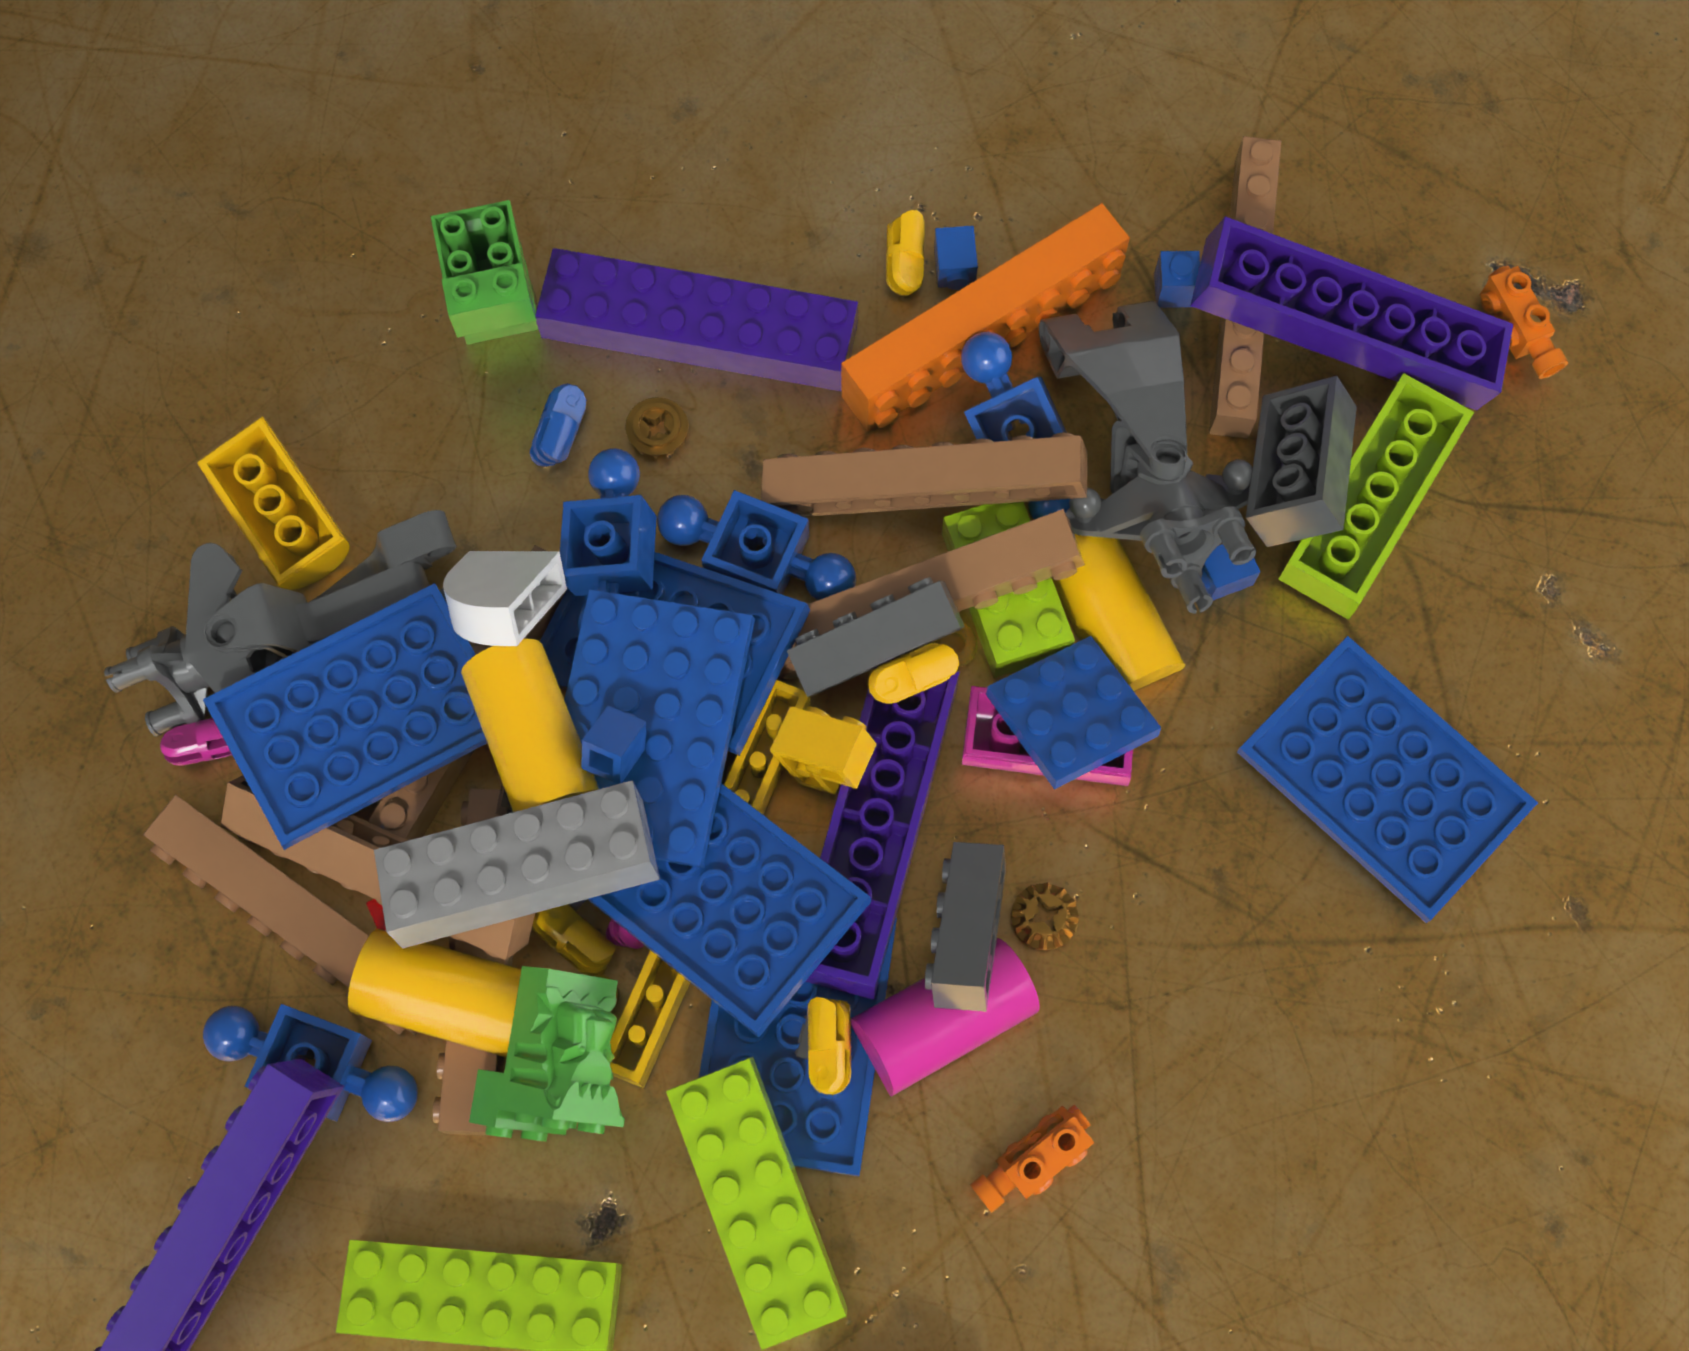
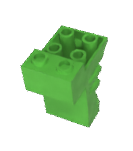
M510 200L430 216L443 278L441 281L448 316L457 338L464 336L466 344L469 345L539 330L535 315L538 306L537 299L529 278Z
M522 966L504 1072L478 1069L469 1123L486 1126V1135L512 1138L513 1130H522L521 1138L547 1142L548 1133L566 1135V1131L569 1128L583 1132L604 1134L605 1125L624 1127L625 1118L622 1116L619 1108L615 1088L610 1086V1081L613 1079L610 1063L615 1057L611 1052L610 1041L617 1021L616 1016L610 1012L616 1005L618 980L548 968Z

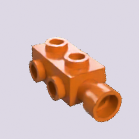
M1503 266L1492 272L1479 294L1481 305L1486 314L1513 323L1509 349L1515 359L1531 354L1534 360L1532 366L1539 379L1548 378L1564 369L1569 362L1560 348L1556 349L1550 339L1555 332L1549 321L1550 313L1546 307L1540 305L1532 291L1529 276L1523 273L1519 266L1511 269L1509 266ZM1518 283L1522 289H1516L1513 285ZM1531 315L1537 316L1541 322L1533 321Z
M1075 1105L1068 1110L1061 1106L1053 1114L1043 1117L1039 1125L1019 1142L1010 1144L1006 1152L996 1160L999 1167L987 1177L982 1174L970 1186L991 1213L1005 1203L1003 1198L1015 1188L1026 1199L1032 1194L1038 1195L1044 1192L1053 1183V1177L1066 1166L1076 1165L1087 1155V1149L1094 1144V1141L1085 1131L1091 1124ZM1052 1123H1059L1047 1133V1129ZM1018 1151H1025L1022 1155H1020L1016 1160L1013 1161L1014 1155Z

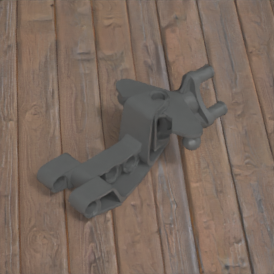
M1155 301L1119 306L1117 312L1113 313V329L1095 332L1089 325H1084L1077 314L1041 319L1039 323L1041 346L1056 378L1082 375L1109 403L1118 420L1112 427L1110 479L1112 495L1102 499L1095 490L1087 488V498L1069 500L1070 508L1067 510L1066 515L1070 520L1074 534L1142 541L1146 550L1153 553L1162 576L1169 578L1173 587L1179 589L1186 603L1187 610L1190 613L1196 614L1197 609L1194 605L1196 602L1200 613L1204 612L1212 605L1213 599L1201 579L1202 567L1212 551L1223 543L1234 565L1248 563L1256 555V549L1251 544L1244 530L1245 521L1238 510L1248 504L1253 467L1245 460L1235 459L1228 462L1223 469L1222 475L1207 474L1204 477L1191 471L1193 462L1187 456L1184 377L1179 332Z
M441 510L427 511L377 533L375 549L371 555L310 602H307L306 597L302 593L266 583L250 586L237 595L234 587L243 570L238 566L234 557L217 544L206 543L195 550L191 559L186 634L184 635L176 627L171 626L159 631L156 638L127 648L126 661L109 666L104 670L105 676H114L106 679L112 691L118 693L125 688L148 679L149 681L159 682L170 692L176 700L175 702L145 714L146 725L156 737L177 726L205 720L207 717V707L203 699L208 697V688L211 687L216 693L430 586L425 570L432 567V562L448 555L456 548L446 514ZM442 588L439 591L441 592L443 598L446 601L444 588Z

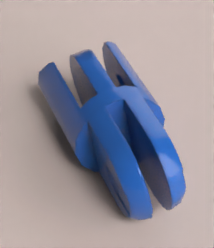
M568 383L562 384L554 388L549 394L530 448L531 459L536 465L548 467L567 459L586 410L587 400L584 392L578 386Z

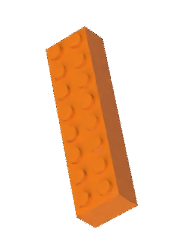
M1103 203L1099 204L842 362L841 390L843 400L867 432L877 426L884 428L890 425L901 411L910 406L916 408L928 400L932 392L942 386L948 388L961 379L965 372L961 363V352L967 340L973 335L980 332H994L1002 336L1008 342L1010 348H1013L1024 340L1028 332L1039 327L1041 319L1057 317L1059 313L1069 307L1075 309L1081 306L1094 291L1099 288L1105 290L1113 286L1121 277L1130 237Z

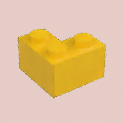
M790 706L770 752L800 785L835 795L840 784L855 789L858 788L877 744L866 731V725L857 719L845 716L842 720L831 718L829 714L816 707L809 706L806 710Z

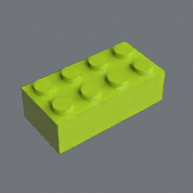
M1024 502L985 504L945 516L943 518L942 537L949 552L1030 522V518ZM1052 578L1038 582L1037 588L1024 594H1014V592L1000 596L998 597V602L989 607L976 609L973 606L968 608L993 678L1022 670L1074 644L1075 639Z

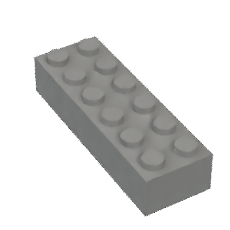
M633 780L374 850L386 932L402 949L660 880L643 800Z

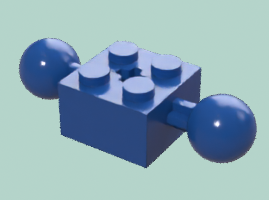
M980 332L967 340L961 352L962 367L971 379L985 383L992 399L964 411L976 439H989L994 442L1011 441L1013 438L1011 431L1016 428L1014 421L1017 419L1021 424H1028L1029 431L1026 433V436L1034 439L1051 438L1057 433H1067L1042 377H1035L1015 388L1013 387L1007 374L1012 364V351L1010 345L1002 336L994 332ZM1070 499L1029 501V512L1034 520L1062 509L1066 513L1070 508Z
M610 448L603 450L593 458L588 470L590 485L600 495V499L563 502L560 557L566 586L574 596L588 595L589 589L616 594L653 589L657 516L642 495L629 496L636 489L640 480L638 463L630 453L622 449ZM586 604L583 606L578 616L579 632Z
M736 490L733 491L719 522L708 518L704 505L698 499L689 495L673 496L666 500L659 509L657 515L658 529L668 542L678 546L692 545L699 540L709 543L701 560L702 566L705 569L782 595L792 576L805 581L807 591L816 601L856 586L855 569L844 556L836 553H825L812 559L802 555L810 537L809 519ZM758 545H759V546H763V549H761V550L751 551V550H755Z
M284 1004L280 1005L268 1033L260 1030L256 1017L249 1010L239 1006H226L218 1009L207 1019L204 1025L203 1041L208 1052L215 1058L233 1062L241 1060L248 1055L257 1057L244 1086L247 1088L255 1073L262 1066L295 1059L305 1061L306 1058H314L316 1060L315 1068L344 1085L326 1117L330 1120L338 1122L350 1093L361 1097L363 1106L368 1114L382 1122L401 1120L416 1105L418 1087L414 1077L407 1070L398 1066H383L373 1072L361 1069L372 1040L345 1027Z

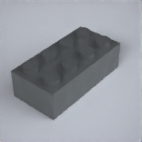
M1338 376L1263 396L1246 519L1267 547L1344 529L1357 406Z

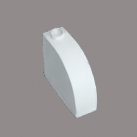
M469 551L447 573L443 582L454 631L468 641L490 646H518L567 590L559 551Z

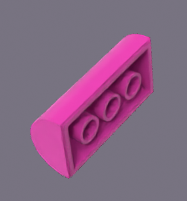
M971 686L961 765L1043 775L986 696L987 687ZM1133 750L1074 780L1128 786L1131 780Z
M997 938L987 1012L934 1008L932 990L925 989L924 977L851 1018L850 1022L887 1092L892 1097L1037 1014L1040 1004L1034 984L1023 963L1006 942Z

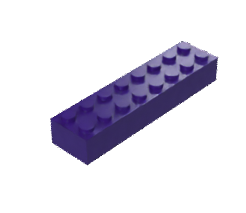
M1226 216L1206 238L1190 305L1191 307L1397 382L1405 373L1455 402L1476 411L1501 393L1513 323Z
M553 248L535 315L540 336L544 339L842 392L841 363L851 357L858 325V301Z
M958 671L947 681L897 703L886 704L879 702L871 695L868 689L859 721L866 725V731L877 745L858 788L855 789L841 784L820 859L868 894L872 902L805 982L873 1000L875 998L955 700L959 679Z
M302 1059L267 1064V1066H262L255 1073L248 1086V1089L251 1091L244 1105L237 1107L225 1124V1130L228 1131L220 1146H215L205 1157L201 1169L204 1171L197 1185L190 1187L181 1198L177 1207L181 1211L173 1226H168L158 1237L154 1245V1250L157 1251L150 1265L142 1268L132 1281L130 1290L133 1291V1294L126 1306L120 1307L111 1317L106 1327V1330L110 1333L103 1345L97 1347L94 1351H189L344 1088V1085Z

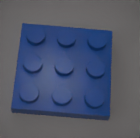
M1092 636L987 686L986 696L1054 790L1158 737L1161 731V726Z

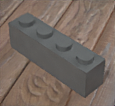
M931 577L925 578L910 585L908 589L911 594L895 600L893 594L871 603L872 612L858 618L856 613L852 612L832 621L835 627L833 630L820 635L818 629H815L795 638L797 646L787 650V653L807 697L821 693L905 653L964 628L963 621L945 581L933 583Z
M953 842L951 859L944 858L942 882L947 884L946 892H939L937 897V918H941L940 928L933 927L931 935V953H936L934 963H927L925 972V989L932 990L934 1008L987 1012L1006 875L1004 845Z

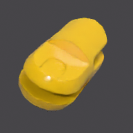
M909 210L887 224L886 280L890 289L898 295L907 296L917 291L921 287L924 278L925 221L923 215L917 210Z
M930 643L875 668L869 677V692L877 701L892 704L902 701L950 679L957 672L959 666L958 655L945 644Z
M568 905L537 912L534 915L533 930L583 975L589 976L604 974L616 947Z
M815 997L808 1003L809 1078L811 1085L818 1092L827 1095H834L844 1091L850 1083L852 1073L850 1004L843 1000Z

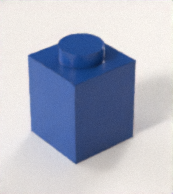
M974 226L935 228L934 255L938 288L948 287L952 290H961L976 281L978 263Z
M1160 251L1154 272L1155 299L1160 308L1191 307V300L1200 266L1199 251Z
M1222 544L1217 546L1206 559L1202 567L1201 579L1212 599L1216 600L1253 586L1261 571L1254 558L1248 563L1234 565Z
M607 705L582 739L581 768L616 784H621L645 751L646 721L637 718L631 713L623 712Z

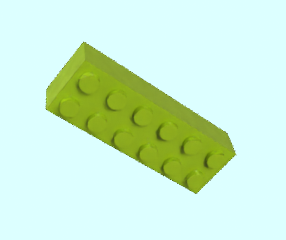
M1403 373L1351 458L1344 529L1302 539L1281 573L1279 580L1349 620L1361 604L1474 412Z
M753 1056L667 1090L668 1099L761 1350L846 1317L848 1309Z
M349 1239L336 1333L530 1351H613L622 1264Z

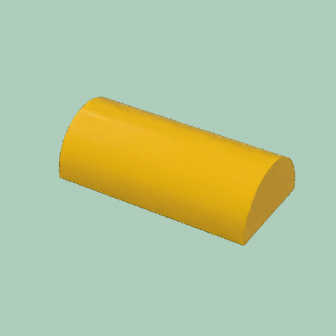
M264 417L256 420L197 462L280 588L294 590L311 585L330 574L346 558L350 548L349 542Z
M1074 534L1085 565L1076 568L1077 572L1068 578L1054 580L1052 577L1061 604L1080 641L1092 636L1133 691L1184 669L1185 664L1120 540Z
M527 638L523 639L518 646H492L476 654L466 662L461 670V674L513 812L599 789L593 773L581 768L582 744L543 644L540 641Z
M375 929L365 941L356 961L349 986L348 1008L353 1014L507 1058L521 969L427 942L402 949L385 930Z

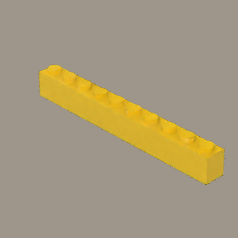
M776 680L740 756H736L724 783V786L762 815L765 813L784 769V766L770 752L772 744L790 706L803 710L811 706L810 696L807 697L804 690ZM651 950L610 1041L611 1052L615 1056L610 1063L613 1076L643 1089L690 984L686 978Z

